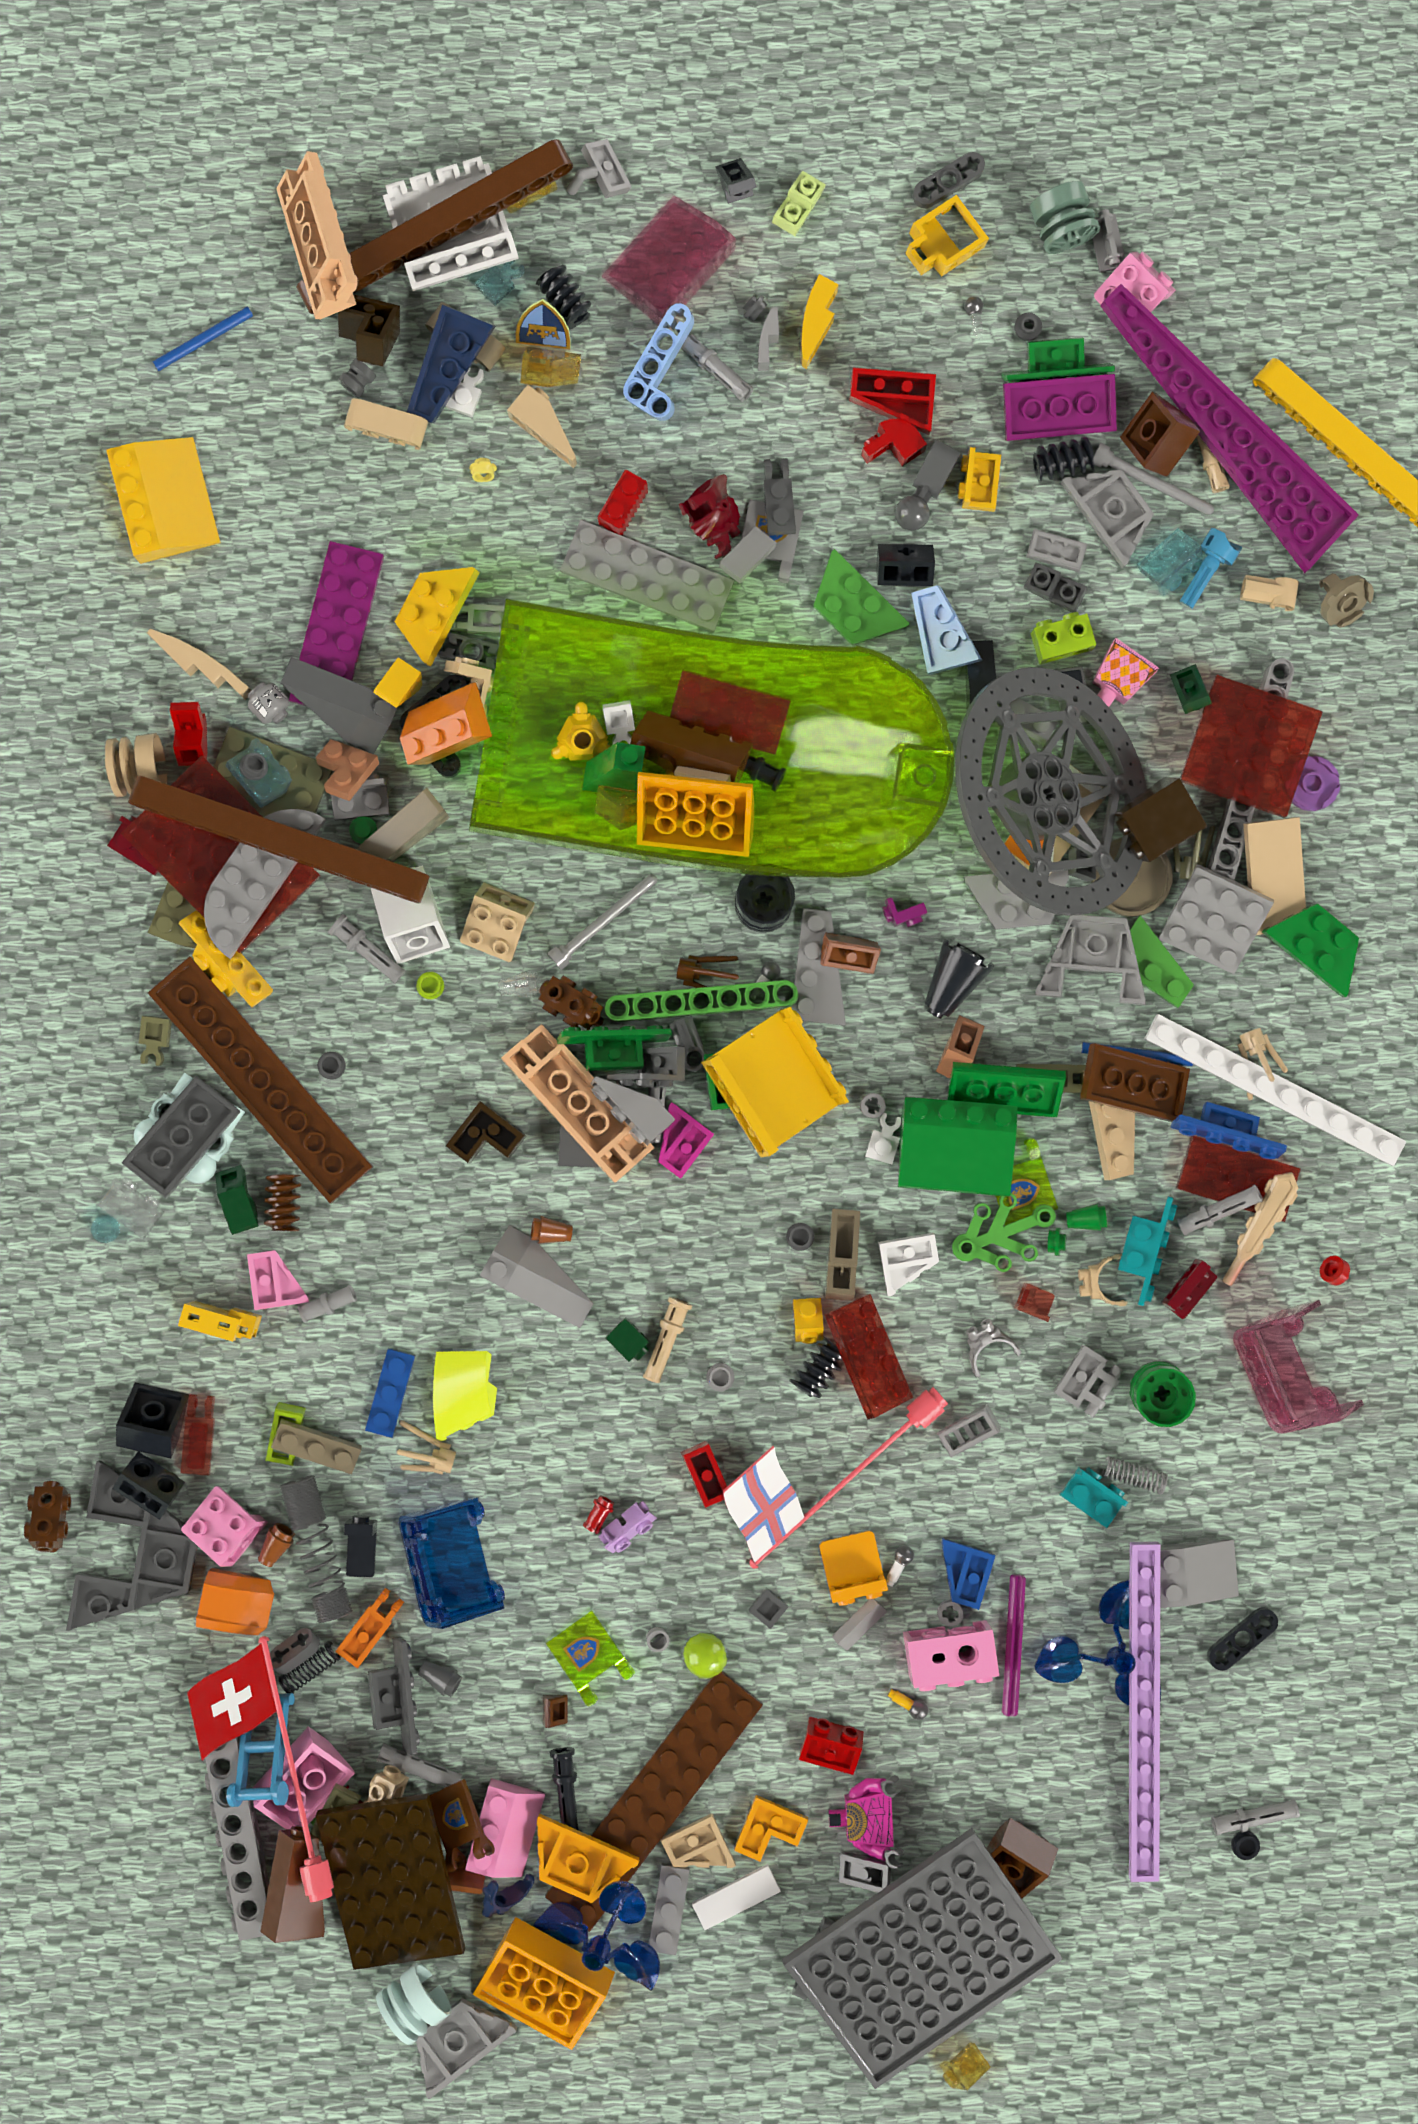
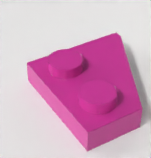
M671 1102L668 1112L674 1117L675 1121L664 1130L659 1163L681 1179L715 1134Z

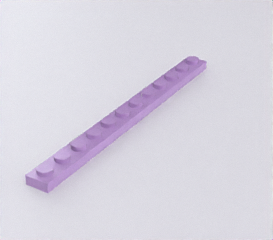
M1130 1542L1129 1879L1131 1882H1158L1160 1839V1543Z

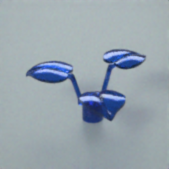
M1130 1580L1119 1582L1110 1587L1104 1593L1099 1603L1100 1619L1106 1624H1114L1113 1631L1118 1641V1646L1111 1648L1106 1658H1099L1087 1654H1078V1645L1071 1638L1066 1636L1054 1637L1043 1646L1034 1665L1035 1671L1040 1676L1052 1682L1068 1683L1081 1675L1083 1670L1080 1662L1081 1659L1101 1663L1105 1666L1109 1665L1119 1673L1115 1680V1693L1123 1703L1129 1705V1674L1134 1670L1136 1661L1134 1656L1125 1650L1126 1644L1121 1637L1119 1626L1123 1629H1129Z
M615 1881L603 1889L599 1898V1905L603 1911L612 1914V1917L603 1935H597L591 1938L590 1941L588 1939V1927L582 1924V1913L568 1903H554L535 1921L533 1925L535 1928L560 1942L571 1945L583 1942L581 1949L584 1952L582 1963L589 1970H601L604 1964H608L610 1959L614 1957V1964L619 1972L623 1973L630 1980L642 1984L648 1990H653L660 1974V1959L656 1950L648 1943L637 1940L630 1946L627 1943H623L611 1951L608 1940L617 1917L626 1924L639 1923L646 1914L647 1905L645 1898L632 1883Z

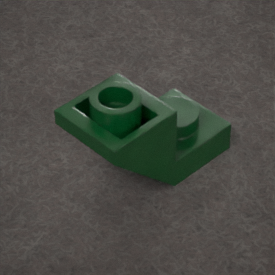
M238 1165L215 1173L217 1196L231 1234L234 1235L258 1227L257 1206L248 1193L246 1172L243 1166Z

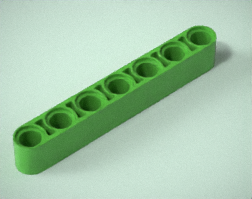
M781 980L616 995L607 1000L605 1012L610 1019L616 1022L785 1008L796 1003L798 990L794 983ZM784 986L792 988L794 992L792 999L789 1001L780 1000L778 998L780 988ZM761 989L765 992V999L762 1003L754 1004L751 1002L750 994L753 990ZM731 991L737 994V1002L733 1006H725L723 1004L722 997L726 992ZM700 994H706L709 997V1004L704 1009L696 1008L694 1003L695 998ZM671 997H679L682 1002L680 1009L669 1011L667 1001ZM644 999H650L654 1004L653 1010L648 1014H642L639 1009V1005ZM618 1001L623 1002L626 1006L624 1014L614 1016L612 1014L613 1004Z

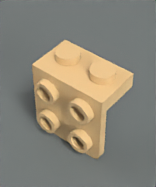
M456 657L455 661L446 660L445 672L469 677V684H477L486 714V695L491 692L494 681L491 676L492 670L478 667L479 661L464 657Z

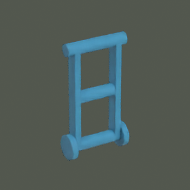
M293 1693L279 1694L286 1729L289 1705H293L295 1701ZM277 1715L275 1740L251 1741L252 1730L240 1736L236 1783H231L227 1789V1802L229 1806L239 1807L242 1801L273 1800L275 1805L286 1804L289 1797V1789L287 1783L282 1781L285 1747ZM274 1752L270 1788L246 1789L250 1753Z

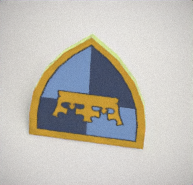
M541 299L522 313L517 322L516 343L570 349L569 328L564 318L547 301Z

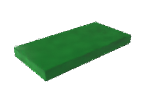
M953 1062L946 1100L1018 1106V1115L1057 1118L1066 1081V1071Z

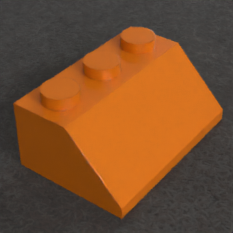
M471 683L408 712L400 736L408 765H427L492 737L477 684Z

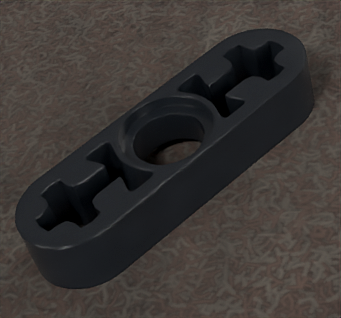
M1265 1607L1253 1611L1208 1649V1662L1220 1671L1231 1668L1277 1629L1278 1618L1276 1614ZM1260 1615L1265 1617L1270 1615L1271 1618L1268 1620L1269 1627L1266 1628L1263 1625L1258 1627L1256 1631L1260 1635L1256 1637L1255 1633L1247 1625L1251 1623L1255 1628L1261 1622L1259 1619ZM1240 1631L1249 1633L1250 1640L1245 1646H1238L1235 1643V1636ZM1229 1641L1238 1653L1234 1655L1230 1650L1225 1655V1663L1220 1661L1215 1663L1214 1660L1217 1658L1216 1651L1219 1650L1222 1653L1227 1651L1229 1647L1225 1643Z

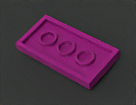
M1115 374L1003 383L1006 441L1117 431Z

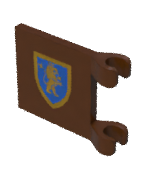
M465 1779L430 1795L436 1825L446 1851L445 1863L447 1871L453 1872L457 1870V1867L461 1869L467 1865L466 1857L457 1847L472 1840L473 1855L476 1859H482L485 1855L490 1856L494 1853V1845L484 1834Z

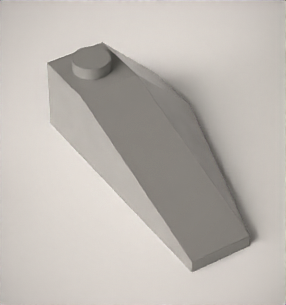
M510 1225L480 1274L481 1277L579 1328H581L594 1304L537 1241L531 1240L530 1236Z

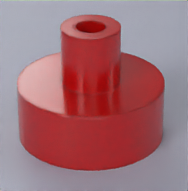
M1329 1256L1322 1262L1320 1276L1327 1283L1337 1286L1349 1278L1350 1266L1347 1261L1339 1256Z

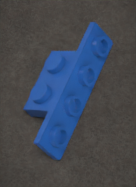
M1206 1102L1203 1105L1200 1120L1179 1115L1171 1123V1128L1179 1130V1133L1183 1135H1197L1206 1138V1141L1210 1143L1231 1145L1237 1151L1259 1153V1156L1265 1159H1278L1287 1149V1145L1257 1137L1260 1117L1210 1102Z

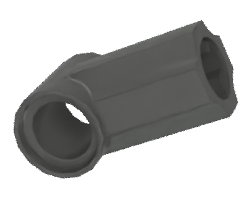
M693 1017L682 1018L669 1024L677 1047H685V1068L695 1073L705 1071L702 1063L697 1067H691L689 1064L691 1054L699 1052L702 1055V1062L704 1061L703 1055L707 1054Z

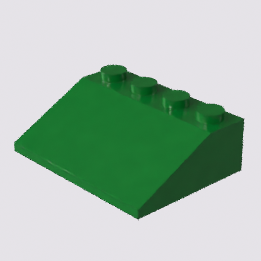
M905 1097L901 1114L898 1187L1010 1197L1018 1106Z

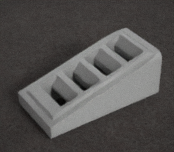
M986 1403L937 1432V1435L950 1457H953L999 1433L1001 1426ZM984 1416L990 1426L986 1430L979 1419ZM973 1421L980 1432L978 1435L974 1434L969 1425L970 1422ZM963 1427L970 1438L968 1441H965L959 1428ZM951 1432L955 1434L957 1440L960 1443V1445L954 1449L950 1442L953 1445L954 1443L948 1435Z

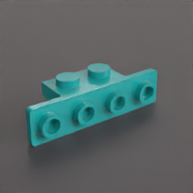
M1167 1197L1161 1223L1132 1216L1118 1270L1145 1277L1138 1305L1144 1306L1146 1301L1151 1302L1155 1286L1150 1285L1153 1274L1159 1275L1163 1259L1158 1258L1160 1247L1166 1248L1170 1232L1165 1231L1168 1220L1174 1221L1178 1206L1173 1204V1197Z

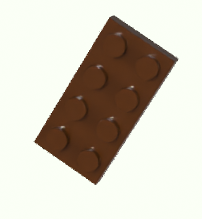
M1093 1043L1089 1045L1080 1099L1173 1122L1183 1113L1190 1068Z

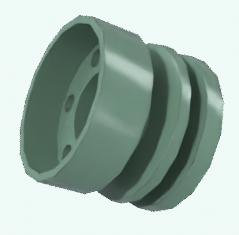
M1082 181L1066 182L1042 193L1030 204L1029 209L1035 225L1043 228L1039 235L1044 241L1043 246L1048 254H1058L1064 250L1080 246L1092 239L1101 228L1099 222L1095 219L1096 214L1094 210L1086 208L1090 203V199Z

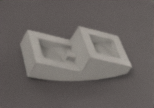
M778 307L771 308L763 325L758 351V371H769V343H778L779 340Z

